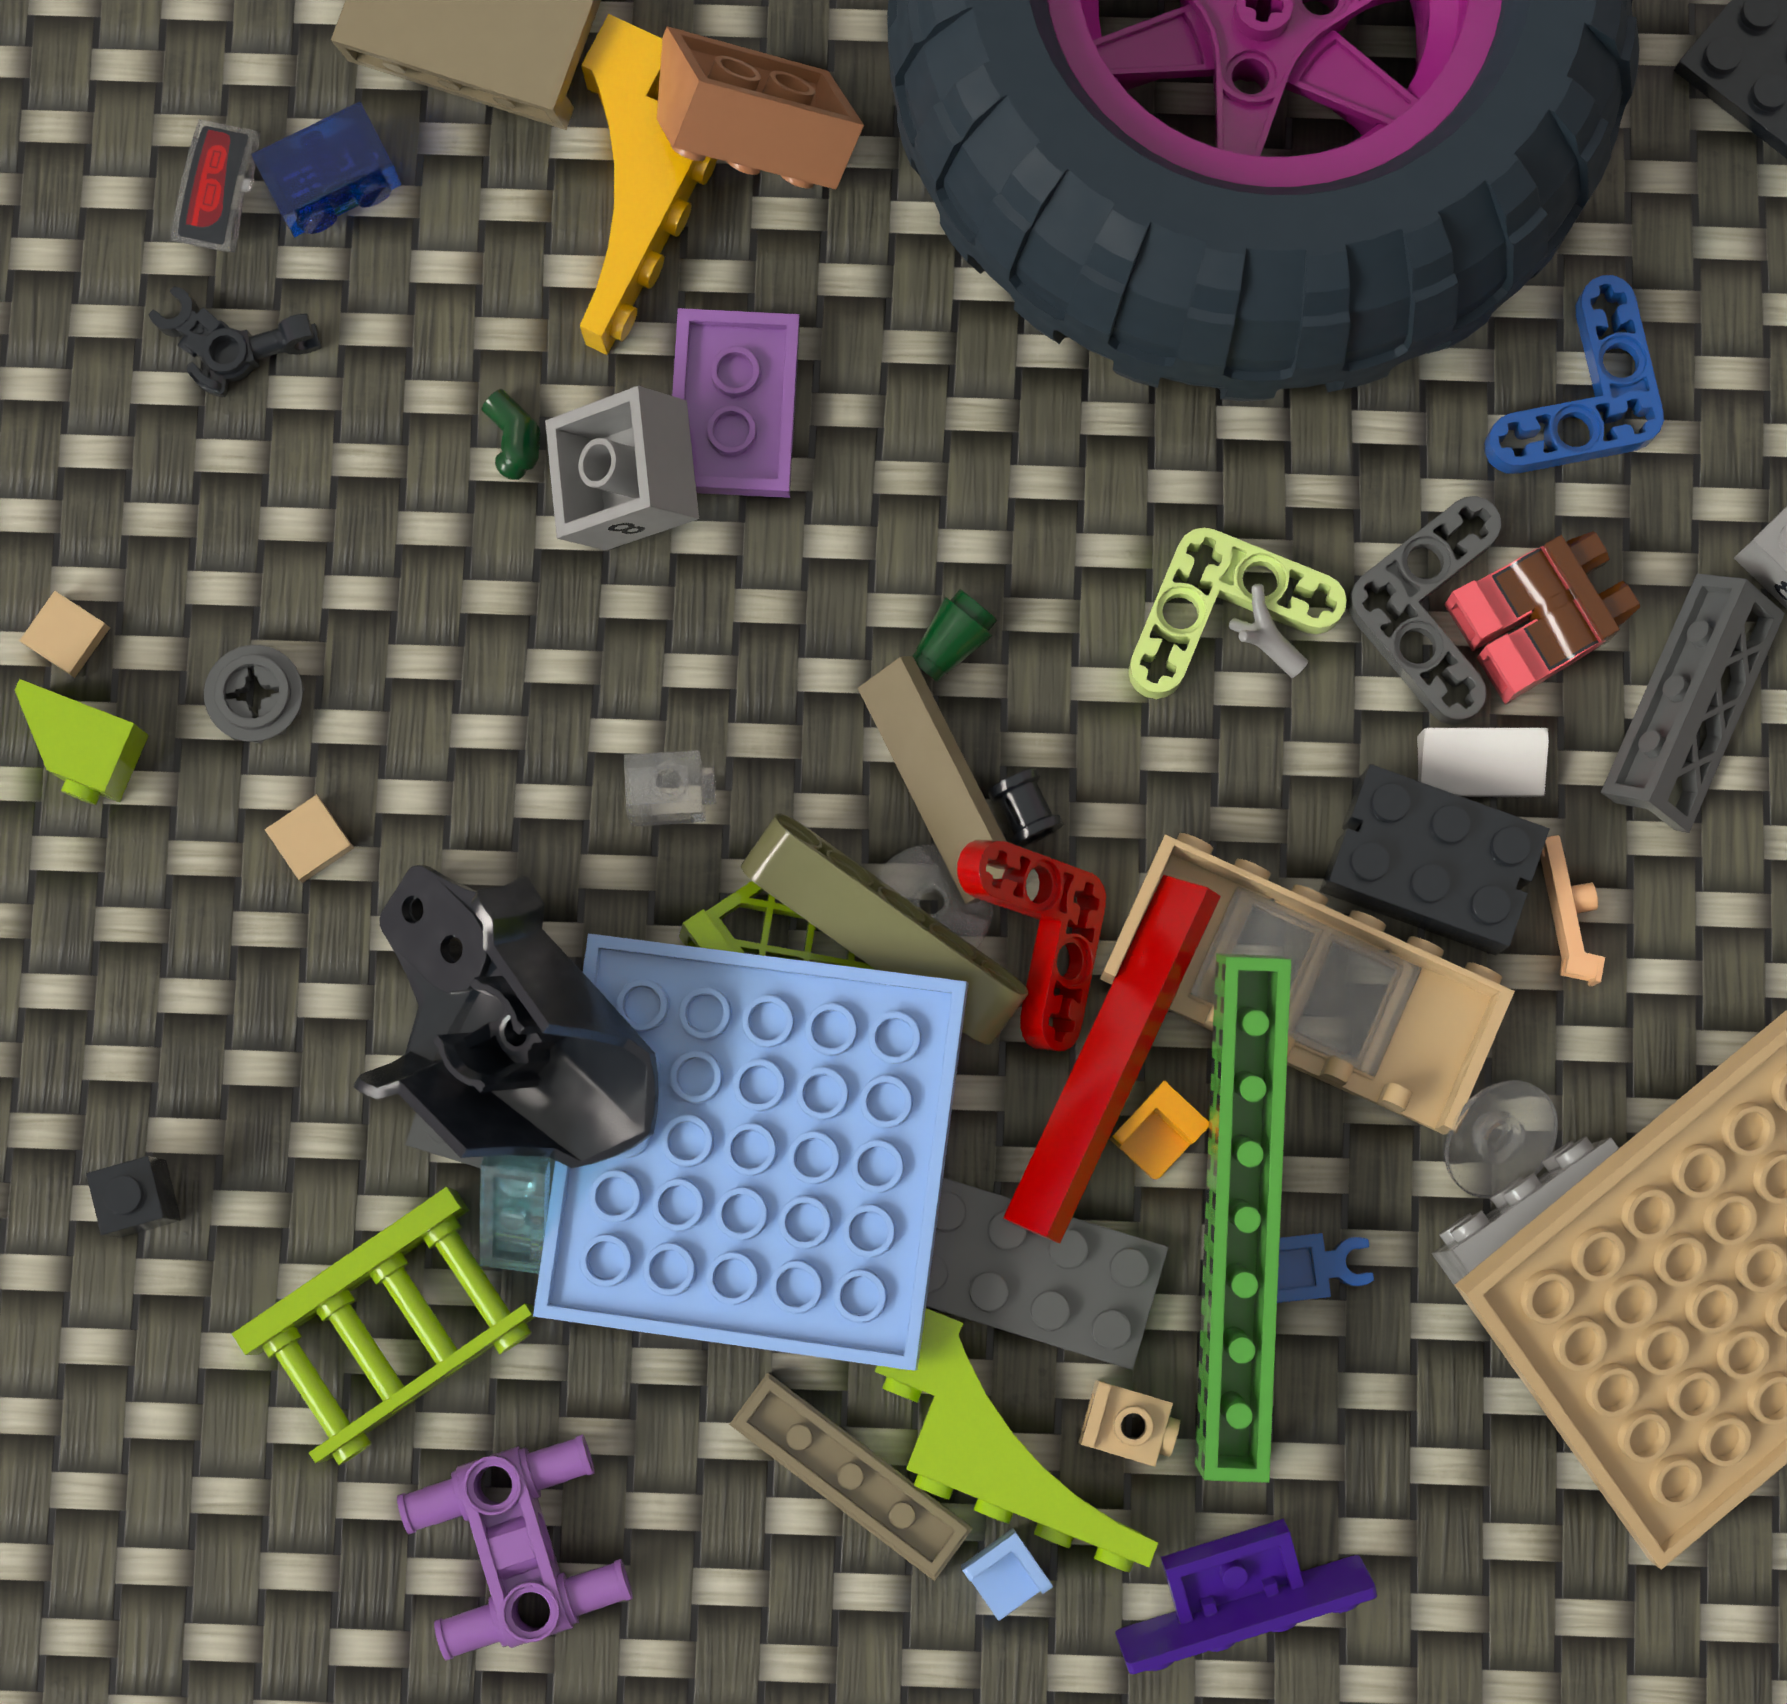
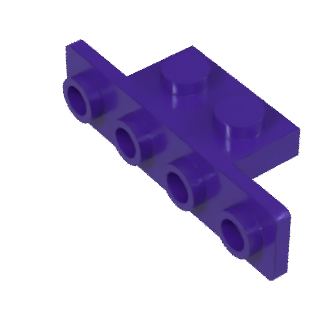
M1280 1519L1160 1557L1175 1611L1116 1630L1115 1634L1130 1674H1137L1143 1671H1158L1169 1667L1175 1661L1207 1651H1223L1233 1646L1236 1642L1268 1632H1283L1293 1628L1297 1623L1331 1612L1343 1613L1350 1611L1360 1603L1375 1599L1377 1591L1375 1583L1359 1555L1346 1557L1300 1572L1290 1531L1284 1519Z

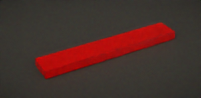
M1167 875L1162 876L1003 1219L1056 1243H1061L1221 898L1219 894L1210 888Z

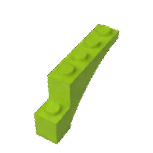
M926 1308L918 1370L913 1371L878 1365L875 1369L876 1373L886 1376L882 1389L917 1403L922 1391L934 1395L906 1466V1470L918 1474L914 1486L948 1500L953 1489L978 1498L973 1510L1007 1524H1010L1013 1513L1037 1522L1034 1531L1035 1535L1066 1548H1070L1073 1538L1097 1546L1094 1559L1130 1573L1134 1562L1150 1567L1158 1542L1113 1520L1075 1495L1034 1458L1012 1433L986 1395L959 1338V1332L963 1323Z

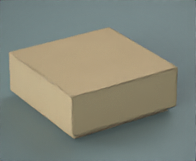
M54 591L19 641L75 678L110 627Z
M317 794L264 829L297 879L302 883L354 849Z

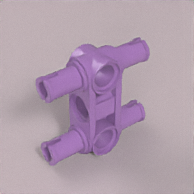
M583 1434L576 1436L575 1439L530 1453L526 1447L521 1449L517 1446L457 1466L456 1470L451 1472V1479L408 1494L402 1493L397 1495L398 1509L408 1534L463 1516L465 1521H469L491 1594L488 1599L489 1604L446 1619L441 1618L434 1621L437 1642L445 1661L454 1658V1656L498 1642L501 1643L502 1647L509 1646V1648L529 1642H537L547 1636L572 1629L574 1624L579 1623V1615L623 1600L633 1599L629 1578L621 1559L614 1561L612 1564L568 1578L564 1572L560 1573L538 1498L541 1497V1490L586 1474L591 1475L595 1473L591 1453ZM490 1466L503 1468L508 1472L512 1480L511 1493L503 1502L490 1501L481 1490L480 1481L482 1475ZM524 1593H538L547 1600L550 1607V1616L544 1626L532 1627L521 1620L518 1614V1603Z

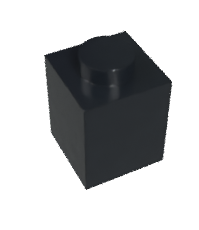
M145 1156L86 1173L101 1236L122 1238L181 1221L166 1160Z

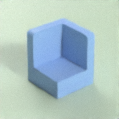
M1014 1528L961 1565L962 1571L968 1580L973 1583L998 1621L1040 1591L1044 1594L1053 1588L1052 1583Z

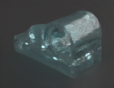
M515 1155L486 1156L483 1158L480 1184V1266L539 1274L551 1195L550 1158Z

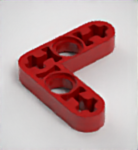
M974 840L963 848L957 862V875L963 890L972 897L1040 920L1026 985L1028 995L1023 1001L1020 1015L1022 1037L1034 1049L1065 1051L1071 1048L1078 1040L1082 1028L1106 908L1104 885L1093 873L1006 841ZM986 866L1005 869L1002 879L993 878V875L986 871ZM1034 868L1039 878V890L1037 896L1031 901L1027 895L1026 880L1028 874ZM1074 896L1077 897V903H1074ZM1067 927L1073 928L1072 934L1066 933ZM1065 945L1070 956L1067 972L1061 976L1057 968V956L1059 950ZM1055 988H1060V995L1054 994ZM1049 1018H1053L1052 1026H1049Z

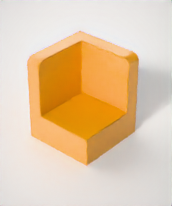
M1164 1080L1115 1132L1110 1140L1151 1179L1157 1180L1209 1127V1121Z

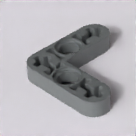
M1478 496L1464 497L1456 501L1362 575L1354 584L1347 601L1348 612L1356 625L1427 710L1440 722L1449 725L1463 724L1477 714L1485 702L1486 686L1480 674L1420 603L1485 553L1498 537L1501 529L1500 514L1491 502ZM1463 514L1468 520L1479 516L1485 523L1479 531L1482 539H1479L1473 533L1469 534L1457 543L1452 551L1446 540L1454 535L1462 524L1463 520L1460 515ZM1440 531L1442 538L1434 533ZM1420 548L1433 551L1440 560V573L1432 579L1416 577L1408 567L1407 559L1410 552ZM1453 552L1461 556V558L1455 559ZM1367 588L1375 594L1383 590L1389 593L1391 598L1386 604V608L1396 621L1403 611L1411 617L1402 622L1389 638L1382 631L1391 623L1388 616L1379 608L1369 612L1363 606L1368 598L1367 591L1365 590ZM1410 632L1424 634L1433 645L1432 658L1421 664L1409 662L1400 651L1399 644L1401 638ZM1443 658L1451 665L1441 674L1445 680L1454 688L1463 683L1470 691L1464 699L1468 706L1466 709L1459 703L1448 707L1443 702L1442 698L1448 690L1438 676L1429 685L1421 678L1431 673Z

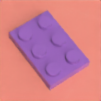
M678 308L672 396L687 400L696 493L790 498L800 333L799 314Z

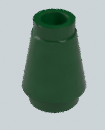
M959 589L951 600L947 597L944 598L918 644L917 651L912 656L918 667L938 683L945 674H948L992 637L988 631L998 620L963 590Z

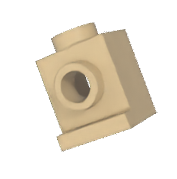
M1095 1380L1078 1443L1155 1467L1159 1454L1167 1457L1171 1456L1176 1443L1180 1420L1169 1417L1173 1405L1171 1402ZM1131 1413L1139 1414L1145 1423L1142 1435L1134 1439L1127 1438L1121 1430L1123 1418Z

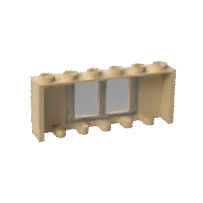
M1179 833L1177 839L1165 835L1100 979L1109 984L1113 983L1163 875L1208 887L1219 894L1221 898L1170 1005L1169 1011L1213 1031L1216 953L1273 955L1291 959L1287 1065L1443 1135L1455 1131L1515 992L1500 985L1502 976L1476 963L1468 962L1465 968H1462L1442 959L1444 950L1424 939L1410 936L1406 943L1384 933L1386 924L1366 913L1352 910L1348 917L1326 907L1328 898L1313 889L1302 885H1294L1290 891L1268 880L1271 873L1255 863L1236 859L1234 865L1212 856L1213 847L1197 837Z

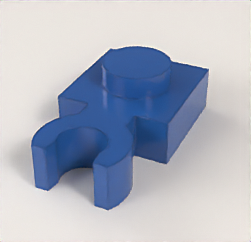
M1323 1233L1280 1238L1277 1303L1331 1297L1329 1278H1337L1348 1286H1363L1374 1281L1373 1273L1355 1274L1346 1265L1348 1253L1353 1249L1368 1248L1369 1240L1362 1237L1348 1238L1338 1243L1333 1251H1325Z

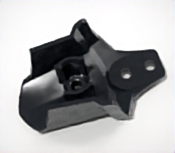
M415 865L407 871L384 907L379 921L383 934L397 955L408 977L419 1005L405 1055L389 1064L360 1074L354 1083V1088L375 1099L399 1094L460 1158L504 1155L550 1157L570 1168L599 1163L618 1156L653 1135L659 1097L655 1052L542 929L545 903L528 876H521L505 886L483 888L476 891L451 880L429 866ZM453 937L459 938V940L461 941L463 947L462 952L461 944L458 941H450Z

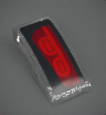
M203 119L198 120L182 176L171 241L229 253L236 252L245 192H252L261 131Z

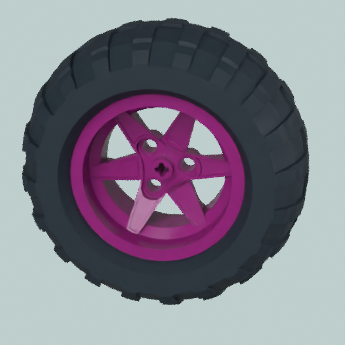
M889 0L887 10L890 78L896 101L897 123L902 145L911 167L920 175L925 188L936 204L940 214L942 229L967 263L980 274L986 271L993 280L1003 287L1015 301L1014 310L1040 333L1058 344L1064 338H1070L1091 352L1114 361L1112 369L1115 374L1158 388L1160 378L1193 386L1219 388L1221 391L1220 399L1233 401L1268 400L1274 398L1277 390L1304 388L1325 384L1327 392L1366 385L1387 377L1393 367L1404 361L1425 353L1429 354L1447 349L1457 344L1487 323L1492 313L1517 293L1529 279L1536 277L1550 262L1600 183L1611 159V152L1617 140L1625 107L1633 94L1638 73L1640 50L1637 17L1632 15L1633 0H1410L1416 27L1417 50L1412 82L1406 90L1339 34L1353 17L1366 9L1384 3L1403 0H1179L1180 8L1105 36L1101 35L1099 0ZM1309 1L1322 2L1328 6L1331 12L1326 15L1313 14L1305 8L1304 3ZM1213 76L1216 148L1191 139L1167 126L1145 110L1127 93V90L1158 79ZM1240 79L1246 82L1255 81L1261 86L1263 91L1256 94H1246L1239 91L1235 87L1234 82ZM1285 89L1329 107L1362 135V137L1348 145L1320 153L1292 157L1261 156Z

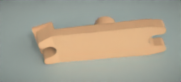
M1549 836L1546 839L1540 858L1562 959L1560 976L1588 981V986H1595L1601 982L1605 957L1585 953L1577 913L1598 909L1597 892L1592 882L1571 886L1560 836Z

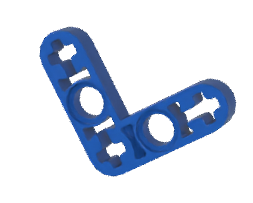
M1602 275L1592 279L1585 286L1575 305L1576 319L1595 397L1514 412L1502 416L1492 426L1484 442L1485 455L1494 468L1506 474H1518L1633 452L1646 447L1660 432L1664 422L1663 407L1636 296L1632 287L1624 279L1614 275ZM1600 294L1605 295L1607 302H1618L1619 305L1611 316L1614 334L1602 340H1599L1598 336H1603L1609 327L1606 313L1603 309L1593 310L1592 307ZM1623 329L1627 331V333H1618ZM1611 349L1627 351L1635 362L1634 373L1626 378H1618L1611 375L1603 364L1605 352ZM1628 408H1632L1633 414L1636 417L1645 416L1647 422L1641 427L1638 434H1634L1631 425L1625 424L1612 427L1606 434L1608 441L1603 440L1604 424L1620 420ZM1599 412H1603V420ZM1567 417H1575L1582 420L1590 431L1588 443L1580 447H1572L1565 444L1558 435V423ZM1539 423H1544V440L1527 444L1520 453V457H1515L1512 448H1501L1500 443L1505 439L1508 430H1513L1515 437L1523 440L1536 437L1541 430ZM1544 443L1549 451L1548 453L1543 451Z

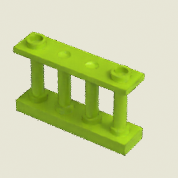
M445 1187L232 1333V1336L245 1355H259L265 1351L269 1358L276 1356L329 1437L328 1440L309 1452L315 1464L328 1461L333 1457L339 1466L344 1464L372 1444L366 1434L493 1346L501 1355L532 1334L527 1323L536 1318L533 1317L534 1306L532 1304H523L511 1313L458 1234L462 1227L457 1219L468 1212L469 1209L456 1189ZM424 1241L430 1249L435 1246L437 1247L490 1327L460 1349L456 1348L404 1269L409 1264L404 1255ZM370 1278L373 1279L376 1285L384 1284L436 1363L434 1367L406 1386L403 1385L351 1306L355 1302L351 1291ZM316 1315H319L323 1322L331 1321L383 1401L352 1423H350L297 1342L302 1338L297 1328Z

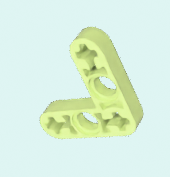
M1205 527L1193 529L1184 535L1176 549L1136 645L1128 671L1130 682L1137 692L1148 698L1159 699L1174 693L1184 678L1216 598H1221L1253 611L1252 594L1247 591L1243 583V574L1253 566L1267 567L1276 576V590L1270 595L1265 596V604L1272 619L1305 633L1315 635L1326 633L1336 626L1345 612L1347 602L1345 590L1337 580L1329 575L1215 529ZM1202 544L1213 548L1212 559L1220 563L1219 566L1208 564L1198 585V588L1209 589V595H1205L1193 585L1185 584L1194 565V558L1186 554L1188 550L1198 552ZM1175 576H1178L1185 583H1175L1173 579ZM1289 577L1299 581L1293 593L1305 598H1311L1316 590L1327 594L1325 604L1333 608V613L1322 611L1318 618H1313L1307 614L1309 604L1293 596L1288 603V609L1278 605L1288 588ZM1174 598L1189 600L1197 610L1198 617L1196 622L1189 628H1173L1166 622L1163 616V607L1166 602ZM1152 631H1155L1168 642L1187 644L1185 651H1182L1177 645H1173L1166 662V668L1173 672L1174 676L1163 675L1158 683L1147 680L1148 669L1140 665L1142 660L1152 662L1161 645L1162 639L1150 638Z

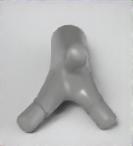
M1254 584L1252 586V608L1255 622L1251 624L1233 618L1229 623V628L1239 632L1238 637L1241 642L1251 643L1259 647L1291 678H1294L1306 667L1308 660L1280 633L1265 604L1264 586L1262 584Z

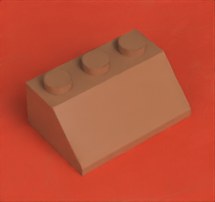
M666 27L662 38L657 121L675 152L695 161H703L706 156L723 160L736 170L750 175H758L761 170L781 175L787 182L805 189L813 188L814 184L837 189L864 124L829 71L672 27Z

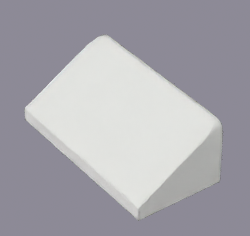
M1425 728L1417 736L1418 781L1461 797H1543L1545 793L1549 744L1548 728Z

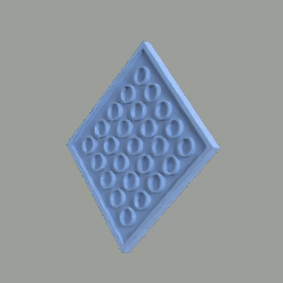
M588 933L583 973L655 1052L659 1088L657 1119L653 1135L618 1156L599 1163L570 1168L555 1160L533 1317L913 1371L918 1370L969 983L967 981Z

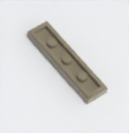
M913 656L899 657L858 687V690L965 904L978 903L981 899L966 893L959 883L957 862L960 853L968 843L974 840L1006 841ZM986 866V871L990 872L993 878L1002 879L1005 869Z
M769 1372L729 1424L934 1581L973 1529L972 1526L926 1491L915 1487L914 1482Z

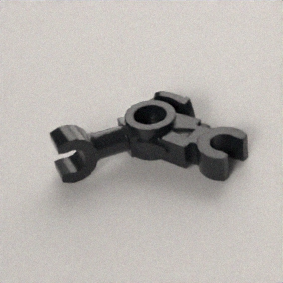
M176 286L170 292L182 305L179 315L172 319H166L154 309L148 314L153 324L165 335L183 337L177 346L195 358L197 356L202 359L205 366L203 371L193 362L187 365L186 370L203 390L218 397H226L229 382L240 381L246 378L254 368L260 367L259 359L284 352L295 355L307 354L322 348L317 326L315 323L310 324L307 313L293 315L282 320L276 329L251 335L247 329L239 331L230 328L221 319L218 321L204 307L199 311L194 299L184 289Z

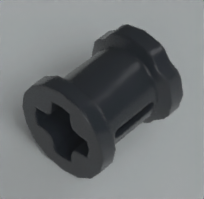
M1036 768L1021 771L1002 780L988 790L991 801L999 802L1014 833L1010 839L1011 843L1020 847L1033 844L1056 832L1064 825L1060 815L1052 814L1037 784L1040 775Z

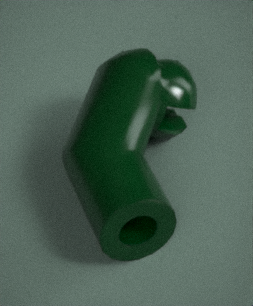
M499 389L488 397L481 410L503 431L501 441L502 452L495 457L497 470L507 479L519 480L524 477L527 470L533 469L538 461L540 428L535 420L503 389Z

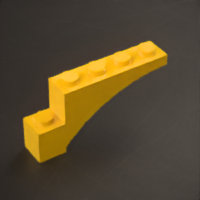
M610 14L607 15L581 65L587 89L598 94L605 111L614 160V210L608 249L597 288L580 324L585 344L608 355L616 339L624 341L631 331L637 316V308L633 305L643 286L650 289L657 281L664 264L665 257L660 253L670 234L677 237L684 229L692 204L687 201L697 182L702 185L707 183L718 160L706 156L703 161H695L681 156L672 149L669 140L657 121L662 38Z

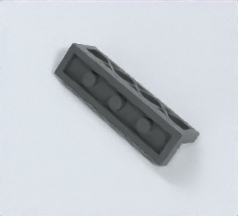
M1697 573L1601 790V793L1614 803L1648 809L1675 831L1690 833L1785 615L1781 609L1747 579ZM1752 610L1759 618L1749 640L1746 641L1745 623ZM1729 665L1731 682L1725 695L1722 696L1720 680L1726 666ZM1705 720L1707 737L1701 750H1698L1696 735L1702 721ZM1681 776L1683 792L1676 807L1668 802L1677 778Z

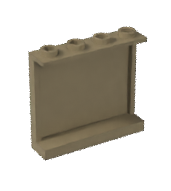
M345 0L331 41L349 62L567 130L574 106L566 95L601 0Z

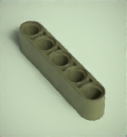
M775 814L741 864V869L745 875L760 888L875 970L967 981L969 984L962 1032L978 1042L987 1045L993 1044L1028 995L1025 985L1008 970L809 828L787 815Z

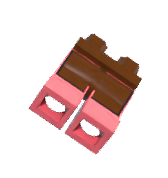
M1592 531L1565 541L1563 536L1560 535L1547 542L1544 546L1523 555L1478 581L1473 580L1454 590L1445 602V607L1472 651L1523 622L1530 620V623L1509 635L1507 633L1486 645L1477 657L1505 705L1591 651L1608 643L1620 630L1619 627L1640 608V603L1629 585L1623 580L1598 594L1587 577L1589 573L1602 567L1610 560L1608 552L1596 532Z

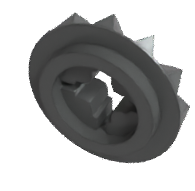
M246 645L229 651L214 664L205 682L204 702L210 719L223 733L236 741L241 740L262 744L265 740L276 735H284L287 727L293 722L295 717L301 715L302 696L305 688L296 666L283 653L268 646ZM252 671H254V675L258 678L260 685L264 689L279 692L273 693L271 697L261 700L258 718L246 701H238L234 698L240 697L241 693H246L250 690V681H253Z

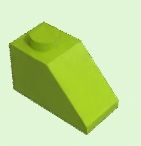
M19 679L15 693L46 770L65 781L61 791L93 805L97 804L100 795L120 803L149 735L132 722Z

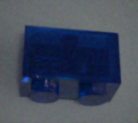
M361 101L251 154L294 237L302 233L316 234L322 232L336 222L337 216L358 206L362 208L375 206L387 199L392 189L402 185Z

